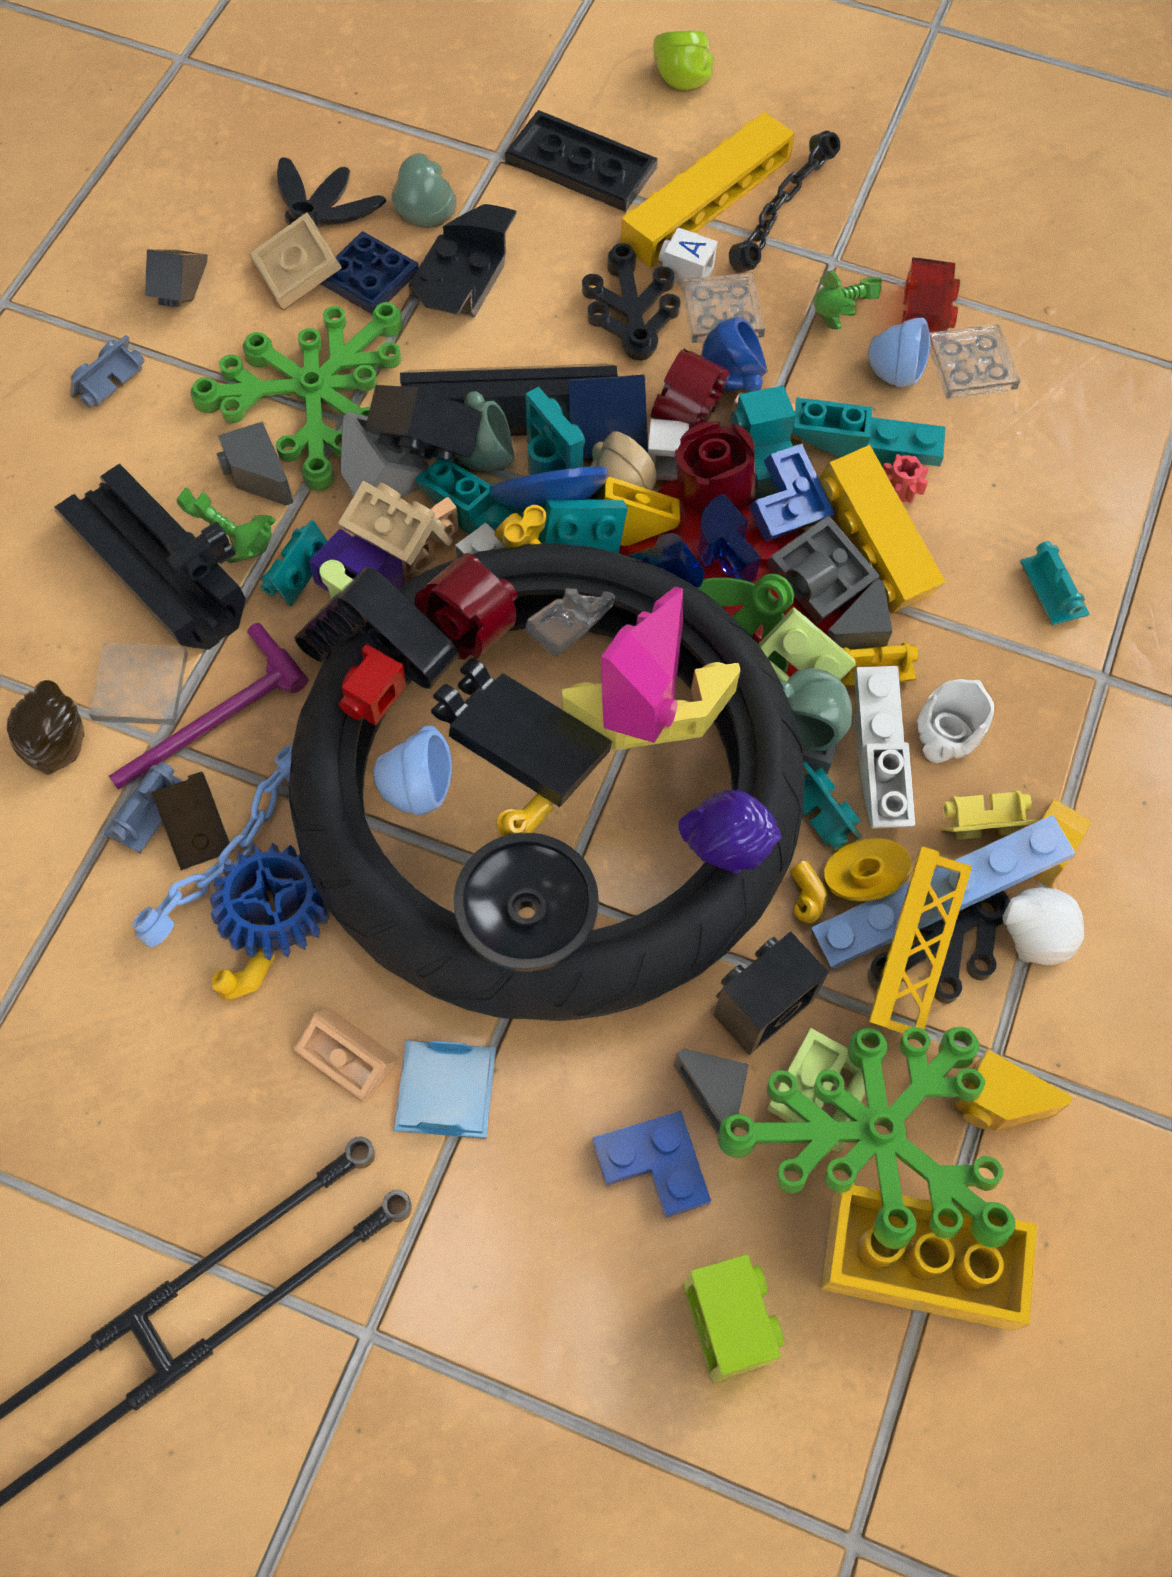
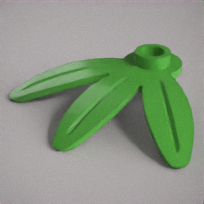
M777 574L764 575L756 584L733 578H708L690 583L714 599L720 606L744 605L732 617L751 636L763 624L762 640L784 618V612L791 607L794 600L792 586L784 577ZM770 588L777 592L779 598H775L771 594ZM774 650L768 659L786 673L789 661Z

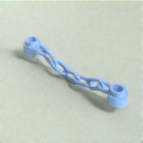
M293 744L284 747L275 757L274 762L278 765L276 771L267 781L261 782L256 789L251 807L252 817L242 833L237 835L221 852L218 862L204 874H194L175 882L169 888L168 896L155 910L152 907H147L136 916L132 927L136 930L135 936L149 948L155 947L170 934L174 927V921L168 914L176 905L187 904L207 893L209 884L224 873V864H232V860L226 857L237 844L241 847L247 846L242 853L243 855L248 857L251 854L254 846L252 840L263 822L268 821L273 814L278 797L277 787L284 779L289 782ZM262 792H272L267 812L258 810ZM237 860L234 862L233 866L238 865ZM196 881L198 888H202L182 899V892L177 890Z

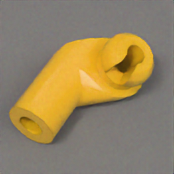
M536 794L523 809H507L501 812L496 821L497 831L502 837L516 833H533L554 807L549 800Z
M805 860L790 870L791 875L801 889L798 900L794 903L793 912L800 922L811 924L822 916L828 898V891L809 862Z
M259 947L258 953L253 958L250 957L245 969L234 973L223 969L217 971L211 979V987L214 991L218 992L219 997L227 1000H233L255 992L260 988L276 956L274 954L269 961L264 957L262 947Z

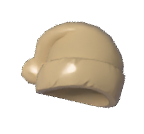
M614 431L607 436L604 442H598L594 445L592 449L593 462L590 467H607L610 477L653 490L657 478L654 462L643 447L634 439L621 432ZM599 490L593 494L595 498L597 497Z

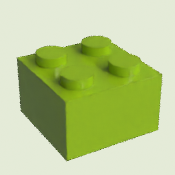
M749 1254L690 1271L683 1283V1288L712 1383L769 1366L781 1358L779 1347L785 1345L782 1329L775 1315L768 1317L762 1296L768 1295L766 1280L760 1265L752 1266Z

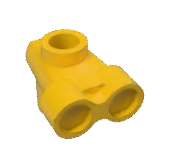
M528 506L524 511L523 518L518 513L511 514L498 526L494 536L507 548L519 547L525 544H541L538 538L545 526L546 512L541 506Z

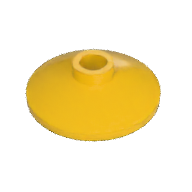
M867 838L854 841L837 850L826 863L824 877L828 888L838 897L858 902L872 901L886 897L901 888L911 874L912 863L908 851L899 843L883 838Z

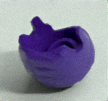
M724 789L722 792L714 793L712 797L703 800L699 806L688 812L678 822V829L683 841L687 842L689 847L702 861L740 875L739 869H755L771 854L773 847L782 838L774 815L759 800L741 790Z

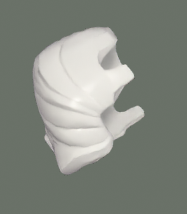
M949 680L934 690L923 705L917 718V728L921 734L919 739L921 743L925 744L922 749L923 753L930 762L938 764L952 758L961 759L976 749L983 740L994 716V702L980 680Z
M1043 887L1026 889L1010 900L1003 914V923L1007 926L1009 934L1012 935L1015 949L1019 953V960L1027 964L1033 962L1049 966L1066 962L1078 951L1084 939L1083 915L1077 901L1069 894L1058 889Z

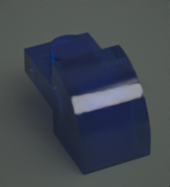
M724 494L713 499L703 511L697 544L698 554L705 567L719 560L723 571L728 576L752 582L756 580L761 556L745 540L748 520Z
M677 534L661 535L654 547L628 555V557L663 568L696 588L701 587L705 575L703 567L684 540Z

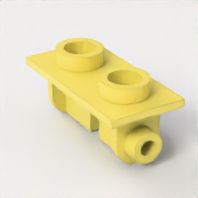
M1020 790L989 794L990 810H985L983 795L953 796L950 801L943 803L944 817L946 819L951 818V825L941 826V831L955 832L956 839L982 837L981 829L997 828V835H1010L1023 829V825H1031L1038 822V820L1026 819V811L1031 810L1032 801L1029 794H1022Z

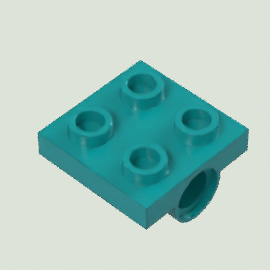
M540 387L527 392L526 424L529 475L584 467L583 445H585V438L581 429L576 424L571 425L563 415L558 402L554 398L549 399Z
M546 500V522L544 529L541 531L539 541L549 544L588 546L619 553L628 507L623 500Z

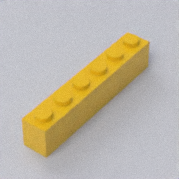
M763 112L754 120L746 122L742 129L730 138H725L718 147L706 156H701L694 165L683 173L677 174L670 183L659 191L653 192L638 207L629 210L621 221L620 243L630 245L635 251L636 257L651 268L659 262V254L665 240L672 239L678 227L693 233L698 232L790 161L795 132L766 112Z

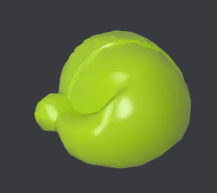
M673 31L661 33L655 37L653 56L661 77L669 86L678 90L689 91L695 90L709 81L713 74L711 66L714 58L709 51L708 37L705 32Z

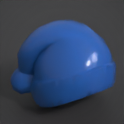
M741 317L720 321L707 335L702 346L701 356L731 371L723 390L729 392L744 389L746 392L761 390L763 384L761 377L768 371L761 344L753 327L746 319Z

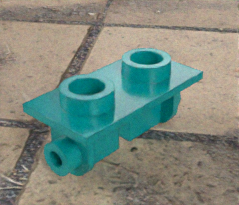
M310 520L307 526H302L300 529L293 531L291 539L280 553L284 559L276 560L267 574H264L261 578L263 582L260 586L261 589L271 596L279 592L289 606L294 604L313 576L309 563L310 559L328 541L314 520Z
M1050 541L1042 542L1036 547L1037 554L1035 556L1020 560L1052 625L1089 616L1090 613L1084 603L1085 598L1083 594L1078 592L1058 554L1059 548L1057 545H1052Z
M805 762L804 767L809 773L805 775L803 813L807 816L816 808H820L822 812L809 822L820 835L826 846L831 845L834 850H838L847 844L848 839L846 835L851 831L858 839L861 838V834L855 827L856 824L861 822L859 817L847 801L839 805L830 793L836 789L834 783L822 768L814 772L809 764Z

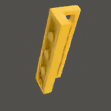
M923 846L920 848L867 1022L904 1034L907 1029L912 1027L892 1021L890 1018L896 999L908 993H911L919 1008L914 1027L925 1029L972 869L971 865L939 856L940 851ZM935 866L960 873L955 891L938 899L930 885ZM928 893L933 902L924 906ZM952 898L947 914L942 903ZM936 907L945 925L942 934L925 942L918 929V923L922 913ZM916 936L920 945L911 949L914 937ZM940 941L934 958L928 946ZM923 950L932 965V969L928 978L912 985L905 972L909 956ZM903 979L904 983L907 986V989L898 993L901 981ZM927 984L921 1001L916 989Z

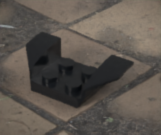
M483 204L444 225L443 234L438 235L414 277L409 281V295L420 299L426 308L455 315L463 313L476 317L504 268L506 232L514 220L517 211L501 206Z

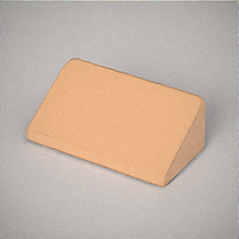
M329 1008L313 1014L293 1049L294 1052L363 1102H366L398 1060L396 1055Z

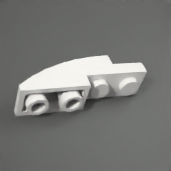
M898 666L857 667L854 671L857 711L853 716L861 785L871 829L915 827L909 743H904Z

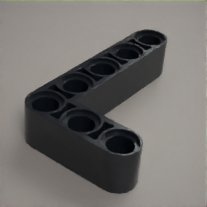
M365 567L294 637L295 642L304 653L314 660L322 662L339 640L348 641L361 631L385 655L402 664L405 674L411 680L426 689H431L459 657V651L452 641L388 579L370 567Z

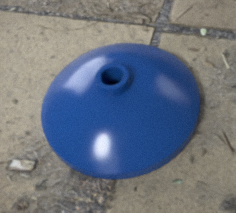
M602 466L571 468L507 480L490 486L489 491L490 496L498 503L517 512L524 513L525 509L531 505L541 506L545 510L546 500H588L604 485L609 475L607 467Z

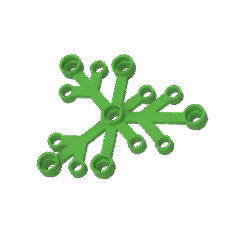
M390 302L378 304L372 313V321L345 345L343 329L346 327V317L344 310L338 306L326 308L323 312V319L329 334L330 359L320 368L318 351L322 347L320 333L316 329L306 328L298 334L299 346L304 357V369L273 348L271 339L261 332L249 334L243 343L246 361L254 367L270 365L289 379L261 381L243 368L242 361L238 356L226 355L219 362L222 376L226 380L235 381L236 383L218 384L207 377L196 380L191 388V397L195 408L203 413H212L221 408L223 418L227 422L237 423L244 419L245 413L263 396L297 394L306 403L307 424L294 436L285 435L277 440L278 456L285 462H293L300 457L301 451L308 445L309 457L302 466L304 482L308 488L316 491L329 488L334 482V472L331 462L325 458L324 443L332 448L336 456L341 457L342 446H338V444L342 442V431L336 432L323 423L322 402H325L342 415L351 412L368 416L370 407H359L338 393L337 390L359 389L361 391H370L377 385L376 372L373 367L395 368L401 363L400 347L392 342L382 344L378 351L361 352L379 335L392 337L401 331V312ZM387 354H394V356H391V357H387L386 355H387ZM231 366H236L234 369H227ZM356 368L353 374L336 375L341 369ZM366 376H367V377H370L369 379H366V380L360 379V378L366 377ZM232 408H238L237 410L232 412L228 411ZM286 447H294L292 450H283Z
M918 1027L909 1028L904 1032L900 1041V1050L906 1056L910 1086L889 1109L881 1066L887 1052V1041L878 1030L863 1028L857 1030L852 1035L847 1052L850 1061L862 1069L867 1107L844 1089V1080L836 1071L824 1070L820 1072L816 1077L813 1088L815 1096L820 1101L831 1103L851 1119L852 1122H837L796 1089L797 1081L794 1075L788 1071L779 1070L770 1076L767 1094L771 1100L784 1104L805 1122L754 1123L752 1119L745 1115L733 1114L726 1117L720 1125L718 1133L719 1147L725 1154L734 1158L748 1156L754 1150L756 1144L809 1143L795 1159H787L779 1166L776 1176L777 1184L784 1192L792 1194L798 1193L804 1188L808 1175L838 1143L858 1142L844 1158H837L829 1163L825 1173V1182L835 1192L844 1193L849 1191L853 1187L857 1174L875 1155L882 1208L875 1218L873 1232L879 1243L887 1248L901 1249L907 1246L916 1231V1219L913 1213L903 1204L896 1157L927 1181L932 1207L929 1224L936 1236L950 1239L959 1232L963 1224V1216L953 1203L972 1217L971 1231L975 1239L984 1246L990 1248L1003 1246L1007 1243L1015 1229L1014 1216L1006 1206L997 1202L986 1203L968 1188V1186H976L980 1190L990 1191L997 1187L1003 1176V1168L996 1159L983 1156L978 1158L974 1165H939L906 1139L904 1122L925 1098L959 1097L964 1101H975L980 1097L985 1087V1079L977 1070L967 1068L973 1063L978 1053L979 1042L975 1034L968 1028L954 1027L947 1030L939 1044V1054L929 1065L926 1058V1053L931 1043L928 1033ZM915 1039L922 1044V1047H913L909 1044L908 1040ZM954 1040L963 1042L967 1047L958 1046ZM862 1041L871 1042L876 1047L868 1048L863 1045ZM952 1068L963 1069L958 1073L957 1077H945ZM962 1081H971L975 1084L976 1089L966 1088ZM777 1082L785 1083L789 1086L790 1090L786 1092L779 1091L775 1088L774 1084ZM831 1082L836 1086V1090L827 1091L822 1087L821 1083ZM874 1126H883L890 1131V1134H880ZM731 1128H743L747 1131V1134L745 1136H736L731 1132ZM979 1168L990 1170L994 1175V1179L984 1178L979 1173ZM789 1170L795 1171L800 1176V1180L796 1182L789 1181L783 1173ZM842 1170L847 1173L849 1180H837L832 1172ZM946 1215L950 1217L954 1222V1226H943L939 1222L938 1216ZM988 1215L998 1217L1003 1222V1226L998 1227L991 1224L988 1220ZM895 1216L900 1218L905 1223V1227H894L889 1222L888 1217Z

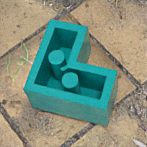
M784 385L739 394L737 410L732 413V424L744 428L754 441L757 480L754 497L757 499L778 493L764 460L772 453L793 447L791 435L796 414Z

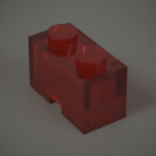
M912 257L905 281L903 305H907V311L903 310L901 324L914 318H925L928 323L931 342L943 343L948 328L954 329L956 324L958 306L952 305L953 301L957 300L960 279L954 278L955 263Z

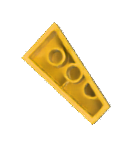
M868 445L829 462L818 479L835 512V515L831 518L880 575L878 579L884 582L887 604L891 613L893 614L933 595L946 581L871 446Z

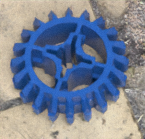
M274 843L271 844L268 852L263 853L255 845L253 856L247 858L238 852L236 858L237 866L224 864L223 872L225 877L215 878L214 887L216 892L210 894V903L214 908L212 909L211 916L214 924L218 925L217 929L221 938H224V940L229 939L233 949L238 951L245 947L246 954L253 958L258 953L259 947H262L264 957L270 961L274 955V950L281 949L282 954L288 958L291 953L290 946L294 944L305 950L307 946L305 936L319 938L320 928L318 924H328L329 915L326 910L328 908L313 884L301 854L297 856L296 850L291 844L282 853L279 852L278 846ZM268 890L271 891L273 899H276L274 901L275 912H272L270 903H267L269 901ZM298 910L292 917L287 919L292 912ZM264 922L269 925H256L252 923Z

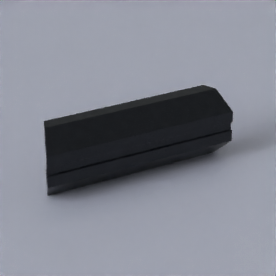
M605 363L408 370L400 373L401 386L422 388L463 405L466 395L477 391L483 395L485 401H494L501 407L511 436L527 435V392L540 387L549 399L554 398L558 402L563 415L570 422L567 379L617 376V366Z
M120 463L101 475L100 480L102 482L99 484V488L94 492L92 490L86 492L85 498L82 500L73 494L54 506L56 514L181 646L210 650L219 643V640L226 635H231L239 628L246 602V597L240 586L218 564L212 566L209 574L201 580L193 581L188 579L184 582L179 580L166 559L169 556L165 551V547L174 535L186 531Z

